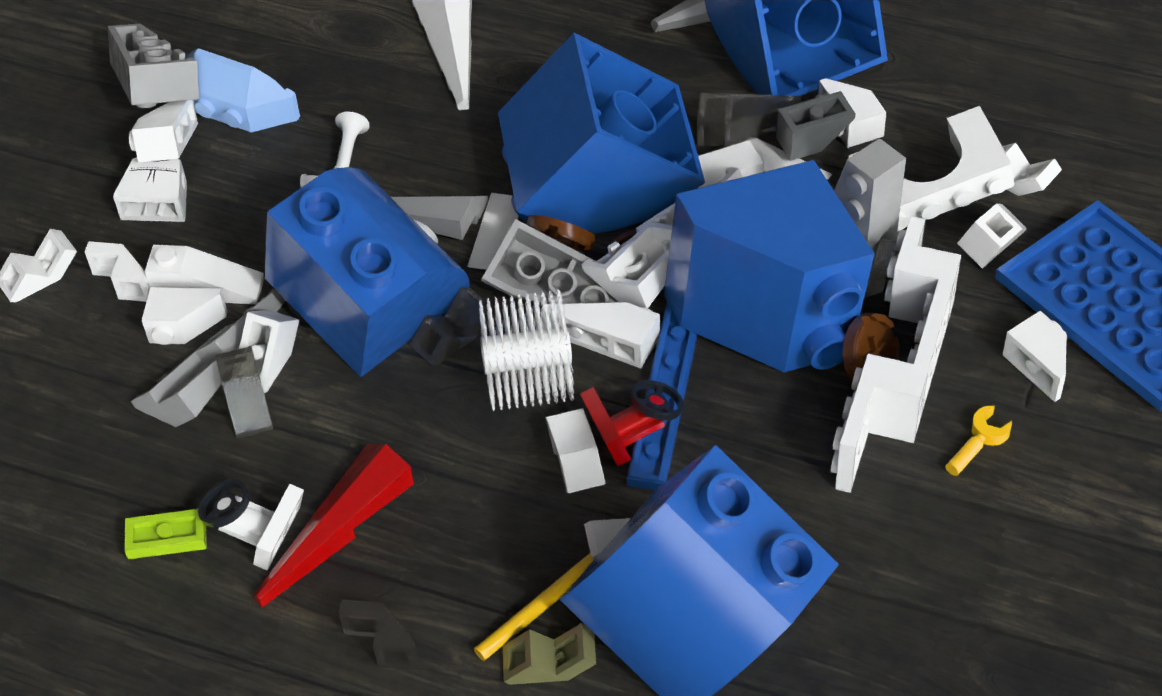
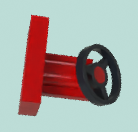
M652 380L640 381L635 384L630 396L633 406L612 417H609L594 387L580 394L617 466L631 460L625 448L626 446L665 426L663 420L677 418L684 406L681 395L675 389L664 383ZM641 389L656 390L655 393H649L646 398H638L636 394ZM662 392L669 395L676 402L678 409L674 411L667 406L668 401L661 395Z

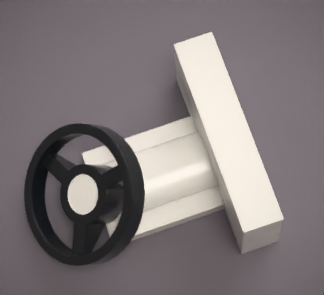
M227 480L215 485L203 496L198 506V516L206 526L219 528L218 530L256 546L253 565L268 571L300 509L304 490L289 484L277 509L273 512L250 502V492L243 482ZM229 488L243 489V497L235 496L234 498L230 494ZM221 492V497L214 504V510L205 517V511L209 502Z

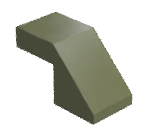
M580 623L556 639L529 629L503 646L504 682L510 685L569 681L596 665L594 632L584 623Z

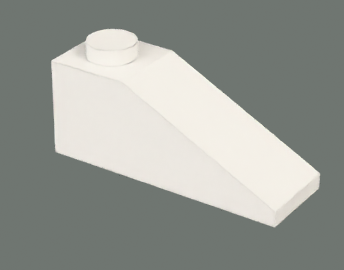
M194 101L168 102L137 120L129 132V144L131 150L136 151L138 162L177 159L180 157L198 125Z
M153 245L145 269L150 287L221 288L225 303L257 304L265 278L262 272L188 246Z
M627 302L564 304L566 326L569 328L570 342L642 368L658 342L660 314L646 307H638Z

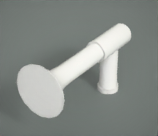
M342 112L335 118V123L342 130L343 134L334 169L349 167L357 135L365 133L369 129V122L363 115L355 112ZM302 174L300 178L301 188L318 176Z

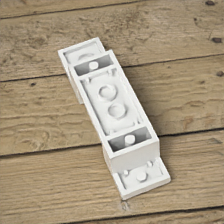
M911 216L907 230L900 229L895 250L900 252L899 254L897 253V256H892L890 259L887 277L893 278V280L888 281L884 301L890 302L889 317L918 323L914 342L920 344H916L915 349L911 348L907 362L868 354L864 367L856 368L852 382V390L856 391H854L852 397H847L842 415V419L845 421L843 427L837 428L833 442L835 453L831 472L837 474L835 487L837 490L851 493L868 433L914 443L954 304L961 255L922 247L925 219Z

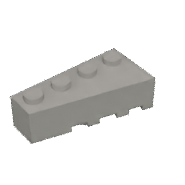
M142 24L108 26L110 64L131 105H136L140 108H150L156 106V103L199 99L197 60L192 57L185 59V52L180 49L172 51L168 41L158 39L157 34Z
M880 138L847 159L834 190L875 253L870 274L887 263L892 256H895L906 158Z

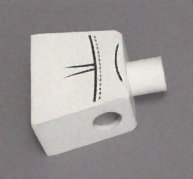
M137 157L132 159L113 196L120 219L185 222L187 182L181 160L177 158L138 162Z

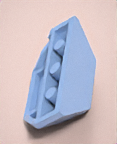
M199 48L185 55V59L192 57L197 60L199 99L193 100L197 114L249 132L275 127L299 119L300 113L295 92L288 88L283 89L274 79L255 67Z

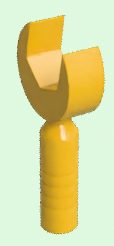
M995 406L982 407L975 413L972 423V433L974 436L963 445L945 466L951 475L958 476L983 448V444L999 445L1009 438L1012 421L1002 428L987 425L986 420L993 415Z

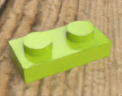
M198 509L125 518V553L128 559L207 549L206 525L199 518Z

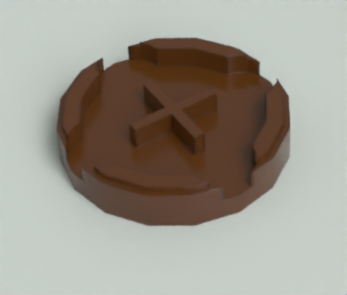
M529 215L526 225L560 243L570 244L571 248L576 251L587 252L592 250L596 237L581 227L551 217Z
M863 313L857 316L848 327L844 338L842 355L844 368L852 382L856 368L864 367L868 354L894 360L899 359L898 338L893 337L891 330L895 329L894 324L883 314Z

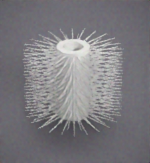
M560 291L557 294L556 302L560 296ZM535 292V294H534L533 301H534V300L536 299V297H537L536 292ZM551 293L549 303L551 302L549 306L550 315L549 312L547 315L548 306L547 303L545 305L546 297L544 296L541 302V306L543 305L541 321L538 299L534 302V321L536 320L534 326L531 302L526 305L527 313L524 320L522 298L518 301V313H520L518 327L515 302L511 303V333L506 299H503L502 302L504 305L502 309L504 311L502 326L499 303L495 302V320L497 325L495 335L492 308L488 298L489 336H487L485 314L483 313V305L480 300L481 353L484 372L487 374V384L493 411L495 410L493 373L497 396L499 397V406L501 408L503 406L501 372L509 409L511 408V392H509L508 381L510 373L516 408H518L519 404L517 402L519 397L517 395V370L523 405L526 404L527 400L525 398V369L530 402L534 400V395H532L534 393V381L532 382L534 377L535 388L538 390L537 398L539 399L542 396L541 374L543 388L545 387V397L547 396V404L550 400L549 382L550 386L552 383V395L554 393L555 402L558 395L557 379L559 380V390L562 389V399L566 390V386L564 388V377L566 380V376L567 389L569 387L568 395L570 396L574 385L571 372L572 353L569 328L566 326L564 304H562V295L557 303V308L554 310L555 300L552 301L553 293ZM511 295V298H510V302H513V296H512V295ZM529 295L526 298L525 304L529 303ZM573 390V392H572V394H571V397H570V400H571V401H572V398H573L574 390Z

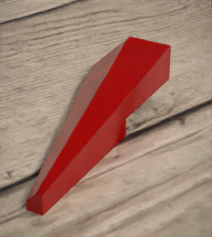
M367 444L253 594L254 600L261 607H264L355 539L354 529L414 485L411 466L387 444Z

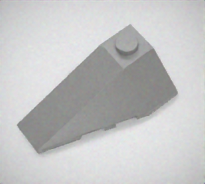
M517 219L514 220L481 281L505 294L512 295L513 298H518L520 294L519 299L526 300L529 295V301H533L536 292L537 297L534 301L538 299L540 303L545 296V303L551 304V302L549 303L551 293H553L552 301L555 300V304L558 303L561 295L562 304L618 302L584 272L581 264L588 259L596 262L595 260ZM560 291V296L556 302L557 294Z

